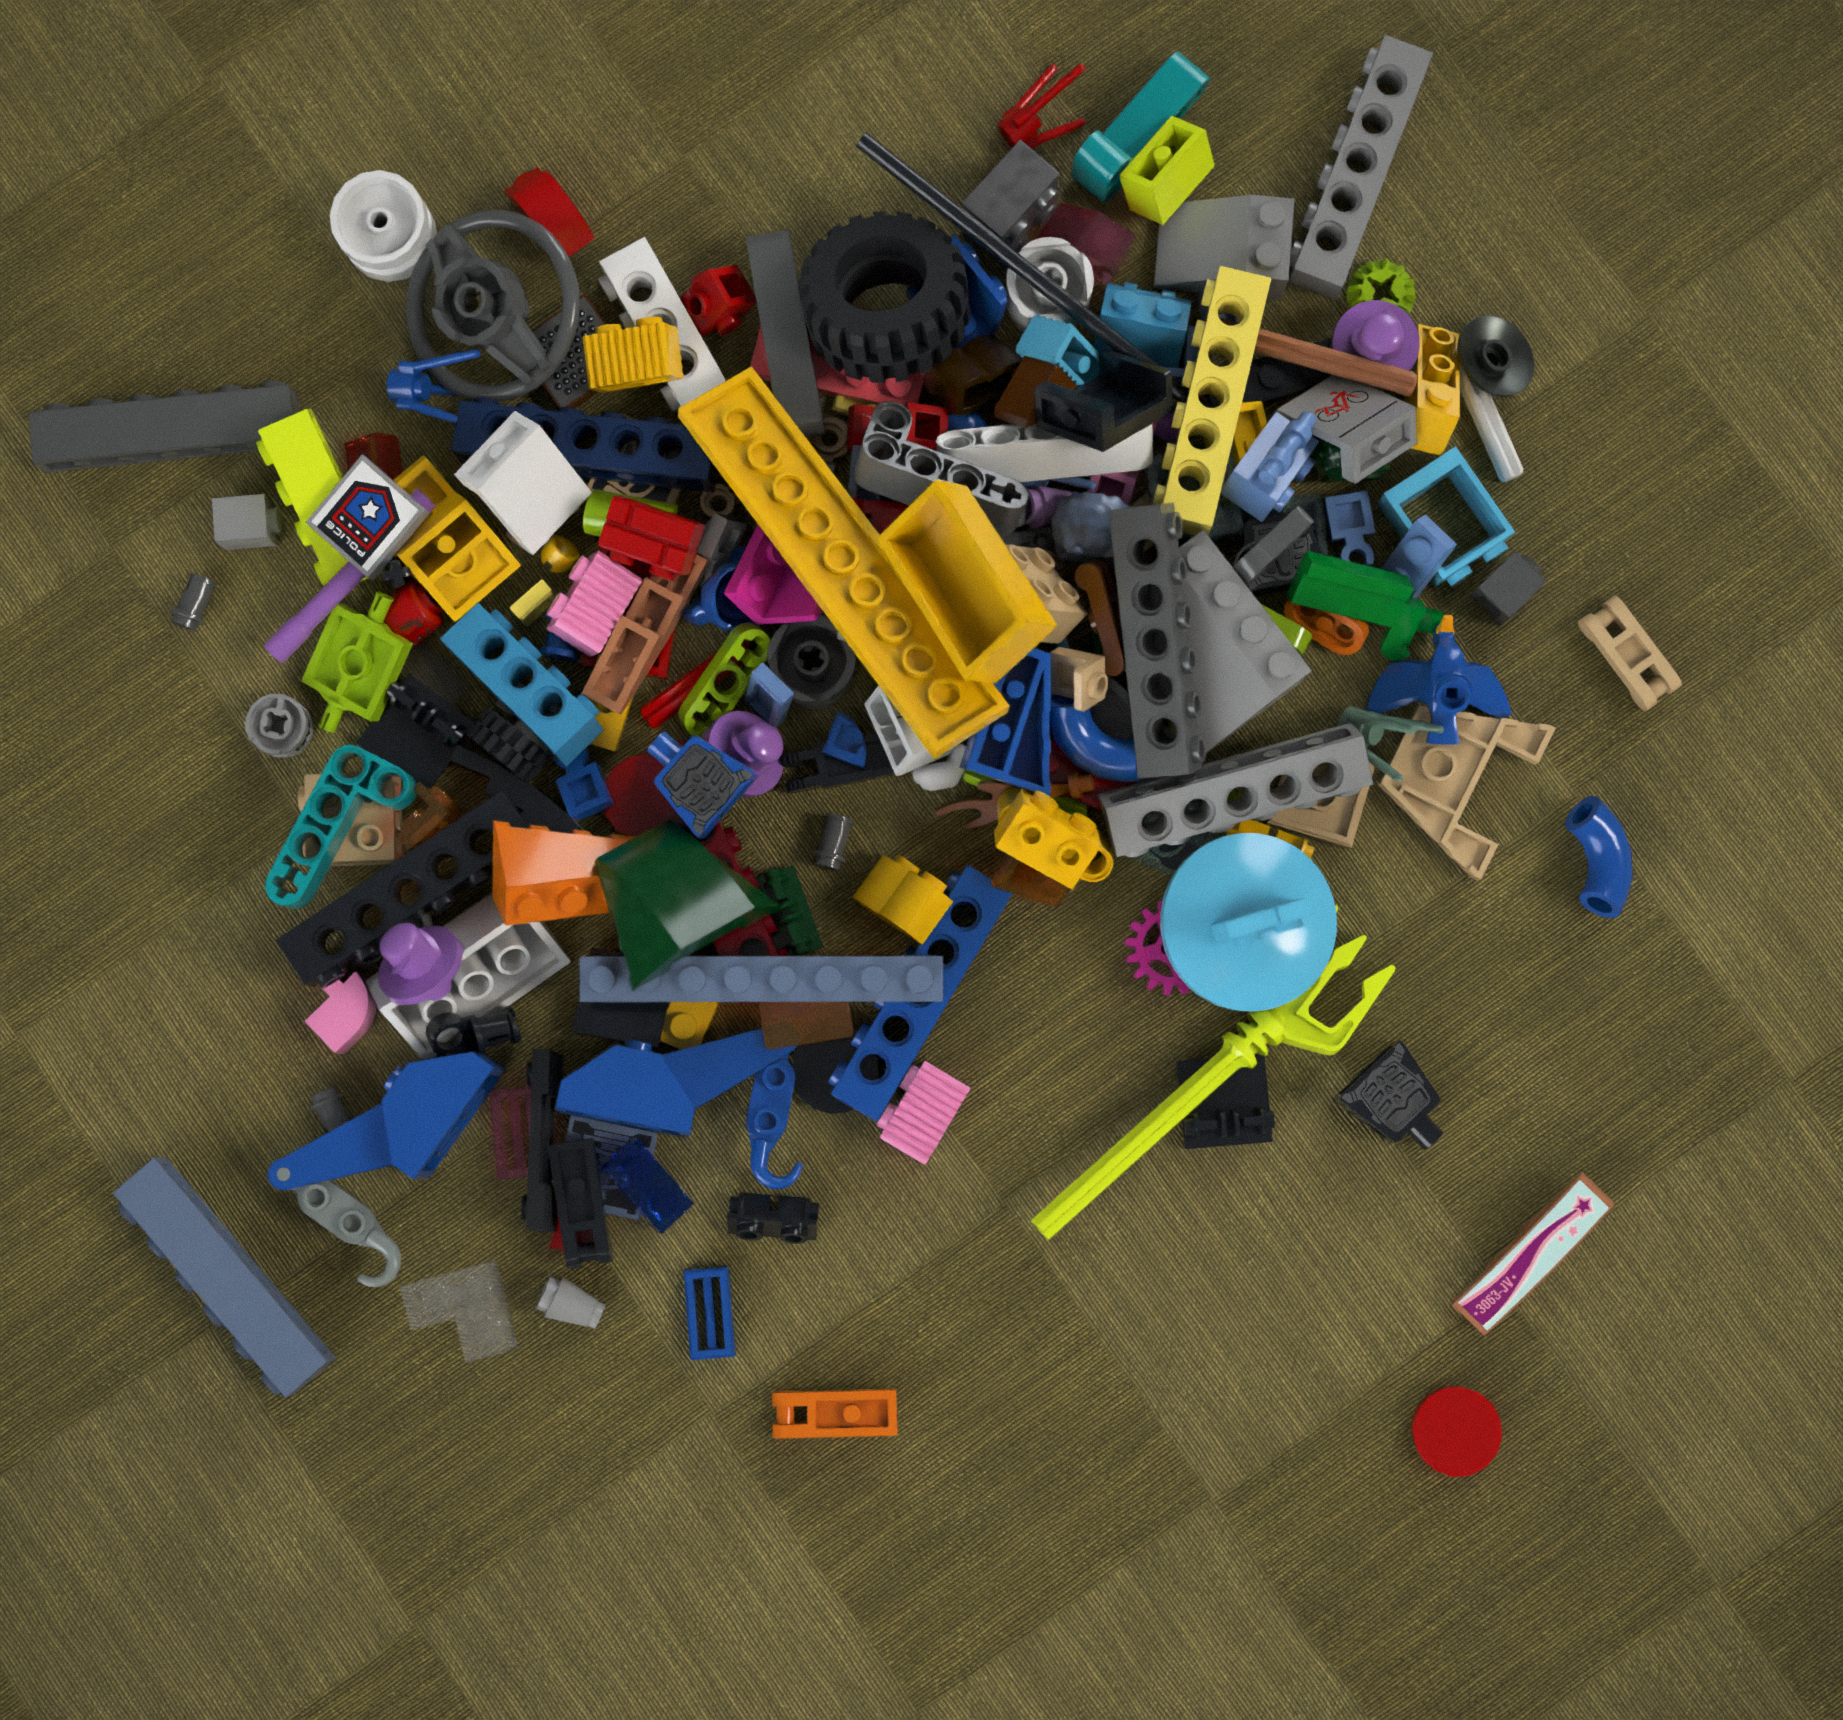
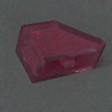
M1060 203L1037 239L1056 237L1070 242L1071 246L1076 248L1081 254L1083 252L1088 258L1094 277L1107 285V283H1111L1132 252L1135 234L1099 211Z

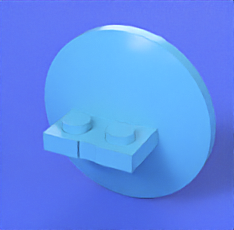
M1239 833L1208 842L1191 853L1180 864L1165 890L1160 912V929L1168 960L1174 971L1188 988L1216 1006L1235 1011L1252 1012L1273 1009L1287 1004L1306 992L1317 981L1332 955L1337 932V916L1330 887L1319 868L1306 854L1292 844L1270 835Z

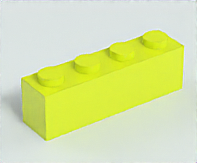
M305 409L259 429L258 432L262 439L256 441V445L267 466L274 464L281 480L275 482L278 493L286 507L293 504L300 521L294 523L296 531L305 547L312 545L319 560L313 563L320 582L325 586L348 560L312 529L306 521L343 476L312 409Z

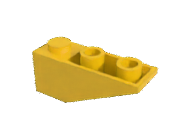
M1418 324L1419 353L1415 364L1410 370L1418 375L1417 384L1412 395H1404L1403 400L1415 406L1417 444L1411 447V449L1441 456L1460 418V360L1457 349L1460 334L1450 332L1442 327Z

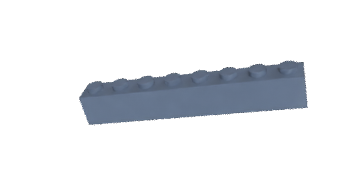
M625 956L580 957V1002L944 1001L943 956H686L673 963L670 971L632 991L628 979L630 972Z

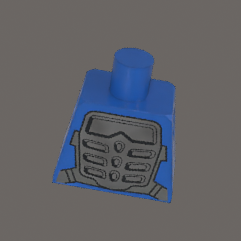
M664 731L647 749V752L664 766V769L656 776L653 783L691 831L701 839H704L759 777L755 771L697 735H693L682 747Z

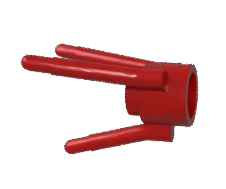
M1084 64L1077 65L1034 103L1027 106L1056 73L1057 66L1051 65L1017 103L1001 115L1003 119L997 122V127L1012 148L1021 140L1034 150L1042 143L1085 126V119L1080 118L1038 135L1037 130L1042 125L1036 115L1040 109L1085 71Z

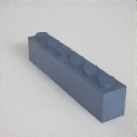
M154 1157L113 1192L121 1202L117 1205V1208L122 1216L132 1225L139 1224L149 1236L146 1239V1243L150 1249L161 1259L167 1257L177 1269L174 1275L178 1282L188 1292H197L206 1303L203 1306V1310L209 1319L217 1326L221 1327L224 1325L235 1337L232 1340V1345L236 1351L247 1361L253 1359L263 1371L260 1375L262 1381L274 1394L279 1395L282 1393L285 1398L296 1394L336 1359L335 1355L167 1157Z

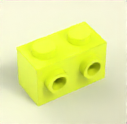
M1171 116L1119 175L1130 211L1161 225L1165 224L1215 166L1206 130L1174 116Z

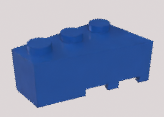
M1033 648L997 683H993L1010 705L1008 713L969 737L959 768L1018 788H1024L1033 793L1040 791L1051 796V782H1049V754H1051V739H1049L1051 654Z

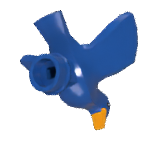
M1443 615L1441 621L1433 630L1434 653L1431 659L1426 661L1404 660L1391 662L1377 679L1367 705L1369 711L1382 713L1418 700L1426 703L1431 716L1430 723L1444 727V731L1440 734L1428 732L1426 743L1434 745L1460 744L1456 714L1467 708L1469 704L1498 718H1506L1512 713L1504 690L1492 670L1488 666L1478 663H1466L1463 652L1455 643L1452 615Z

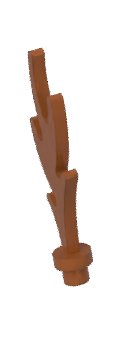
M1077 771L1068 773V781L1051 782L1050 797L1054 798L1070 792L1073 799L1081 798L1084 792L1095 790L1093 777L1091 774L1079 775ZM997 780L980 781L977 789L991 793L992 797L965 798L953 801L939 807L935 815L940 817L955 810L977 809L980 810L981 814L966 821L965 828L972 829L986 825L998 819L997 801L999 796L1005 790L1017 787Z

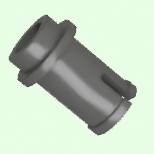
M190 573L188 583L177 608L172 607L170 610L174 614L171 622L196 632L198 625H204L205 621L201 618L217 584L201 575Z
M826 813V820L818 849L812 851V856L815 857L814 865L831 871H839L840 865L845 864L847 860L843 857L853 820L841 815Z
M335 1086L310 1097L313 1103L310 1106V1110H316L326 1134L350 1121L340 1099L344 1094L343 1092L338 1094Z

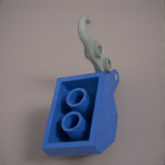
M476 1052L411 1062L405 1068L398 1066L384 1084L383 1088L388 1092L381 1100V1104L285 1157L274 1161L268 1170L269 1182L276 1189H291L295 1191L301 1210L341 1240L351 1244L375 1248L382 1253L386 1259L385 1270L380 1275L374 1277L360 1274L357 1280L367 1287L387 1285L397 1276L401 1268V1254L398 1245L391 1237L385 1234L373 1211L367 1205L331 1180L389 1166H395L413 1180L430 1178L507 1069L488 1055Z

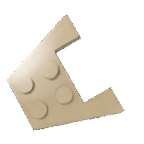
M1419 705L1411 720L1430 723L1431 716L1428 707ZM1457 712L1456 723L1460 744L1426 743L1428 732L1404 733L1389 762L1392 768L1402 774L1403 780L1396 782L1388 775L1383 774L1378 785L1471 878L1479 881L1482 879L1499 844L1459 825V818L1495 746L1536 765L1539 763L1556 729L1551 725L1541 723L1537 725L1518 722V720L1497 719L1476 716L1473 713Z

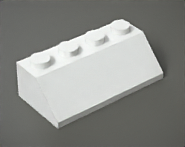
M491 893L443 926L449 929L464 947L460 967L451 980V990L444 998L438 1001L428 999L412 1005L395 1004L381 990L378 982L379 972L367 979L366 983L380 1012L423 1060L433 1059L437 1055L433 1052L425 1033L429 1021L435 1016L450 1012L457 1014L461 1018L470 1015L480 1018L499 1013L505 1006L511 1005L571 963L569 957L544 921L506 926L492 899ZM447 1028L438 1035L437 1041L444 1043L453 1040L457 1036L459 1029Z

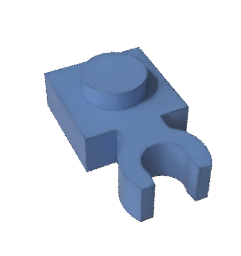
M1368 491L1325 497L1322 502L1330 543L1341 541L1343 543L1339 559L1350 561L1349 554L1356 552L1362 555L1364 565L1371 566L1374 561V553L1372 548L1363 539L1372 537L1375 534Z

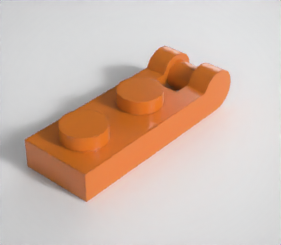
M897 1388L816 1391L784 1390L772 1392V1406H776L777 1423L772 1424L773 1438L898 1435ZM794 1406H807V1422H795Z

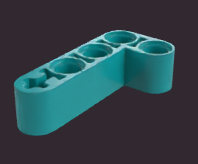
M1176 51L1103 134L1096 130L1087 138L1074 157L1071 177L1102 203H1107L1122 187L1119 177L1122 171L1171 116L1181 119L1208 87L1211 77L1179 51Z
M344 745L336 749L327 762L266 878L265 890L269 899L276 904L292 909L303 908L308 905L320 887L365 799L369 798L389 809H405L416 799L417 784L414 778L398 766L358 746ZM353 757H361L363 760L362 772L359 776L348 779L344 772L346 763ZM393 777H401L403 781L402 792L395 798L387 799L384 795L385 783ZM339 796L342 801L341 812L336 817L327 819L323 811L324 804L331 797ZM312 836H318L321 841L320 852L315 857L306 859L302 850L304 842ZM294 861L310 868L308 874L292 867ZM286 880L292 881L298 886L295 895L288 893L283 888Z

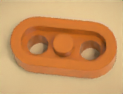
M1289 599L1284 607L1286 618L1307 629L1312 634L1313 640L1340 655H1351L1359 651L1369 633L1368 624L1363 620L1294 604ZM1342 624L1350 627L1353 631L1346 630Z

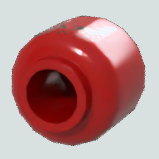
M408 581L404 583V586L398 587L389 594V596L394 598V601L391 603L384 623L388 625L393 633L412 642V646L421 643L443 625L442 612L444 610L421 584Z

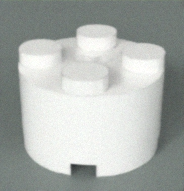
M1056 237L1039 238L1021 248L1020 255L1089 308L1094 275L1091 264L1083 252L1081 254V252L1070 245V242ZM1008 268L1005 288L1008 301L1006 306L1010 316L1021 331L1025 332L1032 317L1037 314L1040 317L1045 316L1047 319L1052 318L1054 321L1058 319L1066 324L1071 323L1075 328L1080 325Z

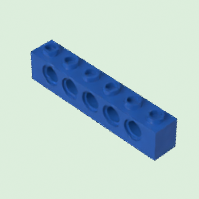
M969 865L966 866L962 875L954 871L947 881V888L943 893L953 903L923 945L920 944L917 950L909 946L903 955L928 956L929 948L936 943H945L951 947L953 959L947 965H943L944 1001L924 1002L921 1004L913 1002H875L874 1007L880 1010L872 1026L866 1022L862 1024L851 1043L852 1046L858 1048L849 1064L843 1060L840 1061L828 1081L829 1084L835 1087L831 1096L876 1123L1012 896L1013 891ZM960 905L970 907L975 913L976 921L969 927H958L953 923L950 915L955 907ZM892 1018H899L905 1021L909 1029L907 1037L899 1042L888 1040L882 1030L886 1021ZM868 1056L880 1057L886 1065L885 1074L878 1080H868L860 1072V1064Z

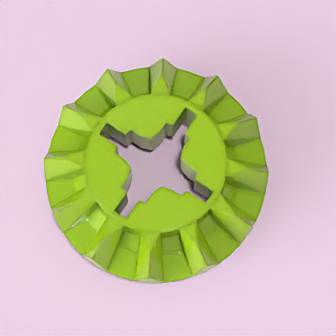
M1387 258L1382 261L1372 262L1369 260L1359 269L1355 270L1349 280L1346 292L1349 308L1362 302L1372 301L1375 289L1371 285L1375 284L1381 287L1390 280L1392 284L1388 294L1393 299L1389 300L1384 297L1380 301L1392 303L1409 314L1416 299L1414 279L1410 278L1406 273L1404 265L1398 266L1391 263Z

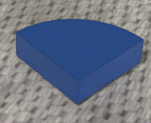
M838 711L822 753L864 769L867 751L863 734L850 717Z

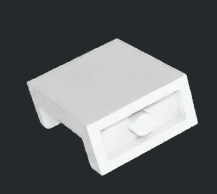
M516 411L506 419L454 474L465 487L480 496L508 530L506 536L510 541L532 555L549 541L555 531L579 509L580 505L592 493L541 426Z

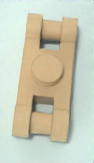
M1614 595L1602 604L1603 609L1596 614L1588 613L1578 620V625L1583 634L1596 645L1628 688L1636 705L1641 710L1648 711L1658 703V697L1665 692L1668 694L1673 693L1682 686V682L1627 606L1619 597ZM1613 622L1622 630V633L1615 638H1612L1605 629ZM1649 667L1654 673L1655 679L1647 684L1640 673Z

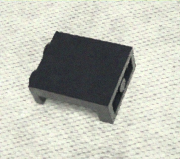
M1105 349L1099 353V375L1078 388L1071 390L1048 381L1034 387L1036 428L1105 452L1173 411L1172 373L1167 369Z

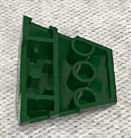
M670 819L597 857L595 860L608 910L613 914L618 931L619 948L621 952H624L630 972L628 979L632 991L670 971L673 963L738 927H741L742 930L777 911L780 907L708 850L689 832Z

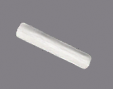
M1460 363V391L1498 478L1501 482L1513 480L1519 477L1524 469L1493 398L1490 394L1478 388L1468 378Z

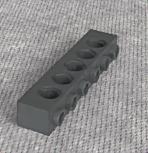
M1174 502L1109 510L1138 778L1190 775L1202 768V762L1206 758V745L1203 736L1198 733L1197 718L1201 715V699L1199 693L1194 691L1192 673L1196 671L1197 659L1194 648L1192 646L1189 647L1187 629H1190L1192 624V612L1189 603L1184 602L1183 584L1187 581V566L1185 559L1179 555L1178 539L1182 536L1181 516L1179 512H1175ZM1147 539L1153 541L1158 549V556L1154 563L1150 562L1143 552ZM1152 584L1159 587L1163 594V601L1160 607L1154 606L1149 600L1148 590ZM1156 629L1161 630L1167 637L1168 645L1164 652L1157 649L1154 645L1153 634ZM1160 674L1166 675L1172 682L1173 688L1170 696L1162 693L1158 687V677ZM1165 718L1172 720L1177 727L1175 740L1168 738L1163 731L1162 724Z

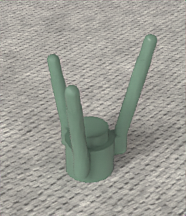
M1355 706L1345 709L1338 722V726L1352 723L1364 737L1368 761L1396 782L1403 780L1402 774L1367 749V746L1376 745L1381 740L1384 729L1415 734L1417 731L1440 734L1444 731L1442 725L1386 716Z

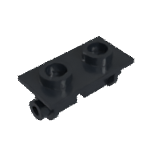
M740 1192L739 1197H730L729 1213H727L728 1234H736L738 1238L749 1241L760 1240L762 1236L777 1237L783 1242L790 1244H802L807 1240L817 1241L819 1203L811 1202V1198L780 1196L778 1211H770L771 1195Z

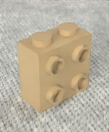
M1012 544L1006 545L1057 624V627L1041 642L1060 644L1088 614L1078 601V592L1068 582L1063 581L1054 569L1055 562L1053 558L1043 549L1021 547Z
M345 773V776L350 779L359 776L360 773ZM321 774L304 775V786H300L298 789L300 812L303 810ZM393 777L384 785V795L387 799L395 798L402 792L401 777ZM331 797L324 804L323 811L327 819L334 818L341 812L342 801L340 797ZM366 798L331 866L392 864L403 856L402 810L389 809ZM312 836L304 842L302 850L306 859L313 858L320 852L321 841L319 837Z

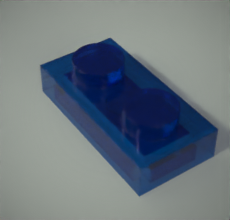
M633 1137L601 1166L602 1170L657 1233L663 1234L694 1204L638 1138Z

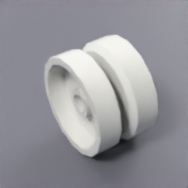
M378 170L361 173L349 180L334 197L330 212L332 234L354 266L368 277L386 282L404 280L411 277L414 267L426 247V243L437 235L435 219L414 186L398 174Z

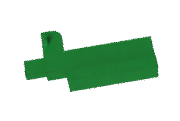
M1307 550L1287 591V596L1291 603L1388 626L1380 642V650L1385 658L1394 661H1401L1403 657L1407 658L1410 655L1408 646L1416 630L1433 634V630L1444 615L1443 611L1427 608L1422 600L1410 597L1414 587L1407 575Z

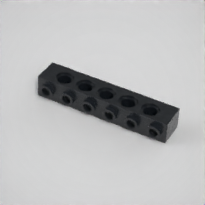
M504 791L499 792L276 939L275 941L303 984L310 987L319 985L321 989L334 984L345 975L342 971L344 967L355 960L362 964L379 954L381 939L393 926L400 923H410L417 928L420 925L417 919L431 910L434 914H438L449 908L457 901L455 894L470 885L472 889H476L493 878V851L487 855H478L475 850V841L478 836L485 832L493 833V821L509 822L511 827L529 829V825L509 795ZM455 857L458 862L456 875L449 880H441L438 875L439 863L444 858ZM416 881L420 887V896L415 903L404 905L400 898L401 889L406 883ZM378 906L382 911V922L377 928L367 930L363 924V915L370 907ZM340 931L345 939L344 947L339 953L330 955L325 946L326 939L332 932Z

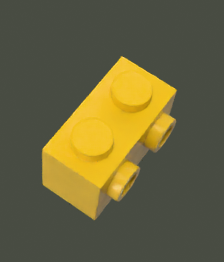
M1021 788L994 830L996 848L1072 890L1100 849L1101 844L1099 833L1096 829L1097 826L1088 817L1077 812L1070 815L1059 809L1058 803L1047 794L1036 791L1033 794L1024 788Z

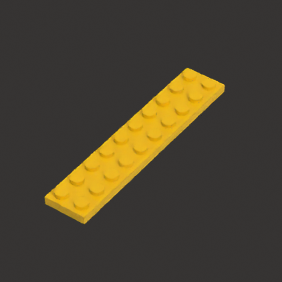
M752 366L678 408V418L933 759L1008 713L1010 705L993 683L964 680L876 540L880 534Z

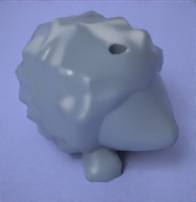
M1089 491L1072 493L1069 498L1062 499L1058 502L1057 511L1051 519L1050 535L1055 543L1054 553L1058 554L1059 559L1064 562L1090 563L1097 560H1105L1115 569L1109 510L1129 506L1119 496H1107L1103 493H1092Z

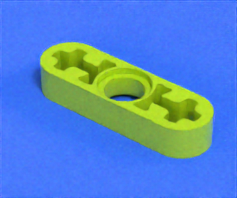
M742 623L731 631L679 709V720L691 736L697 735L702 739L703 732L716 719L731 712L746 691L751 673L762 662L765 663L767 660V652L771 640L758 625ZM745 639L750 641L754 639L758 646L753 651L751 649L745 650L741 644ZM731 656H734L738 661L741 660L745 667L741 670L735 662L729 659ZM726 670L735 672L736 680L730 689L726 691L715 689L714 681L719 673ZM709 692L719 701V705H716L712 700L709 701L705 697L706 693ZM696 711L700 713L705 711L709 718L706 722L701 720L696 722L692 716Z

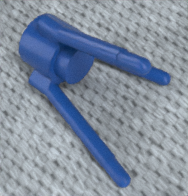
M473 349L415 362L400 361L399 368L391 369L388 375L387 394L389 400L392 403H397L398 410H412L440 420L456 423L458 417L455 414L421 403L422 400L427 401L430 394L458 396L442 385L431 384L429 375L423 374L421 370L474 359L480 356V351Z

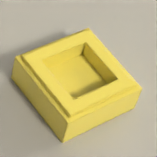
M541 579L509 608L525 627L530 626L549 609L556 595L546 582Z

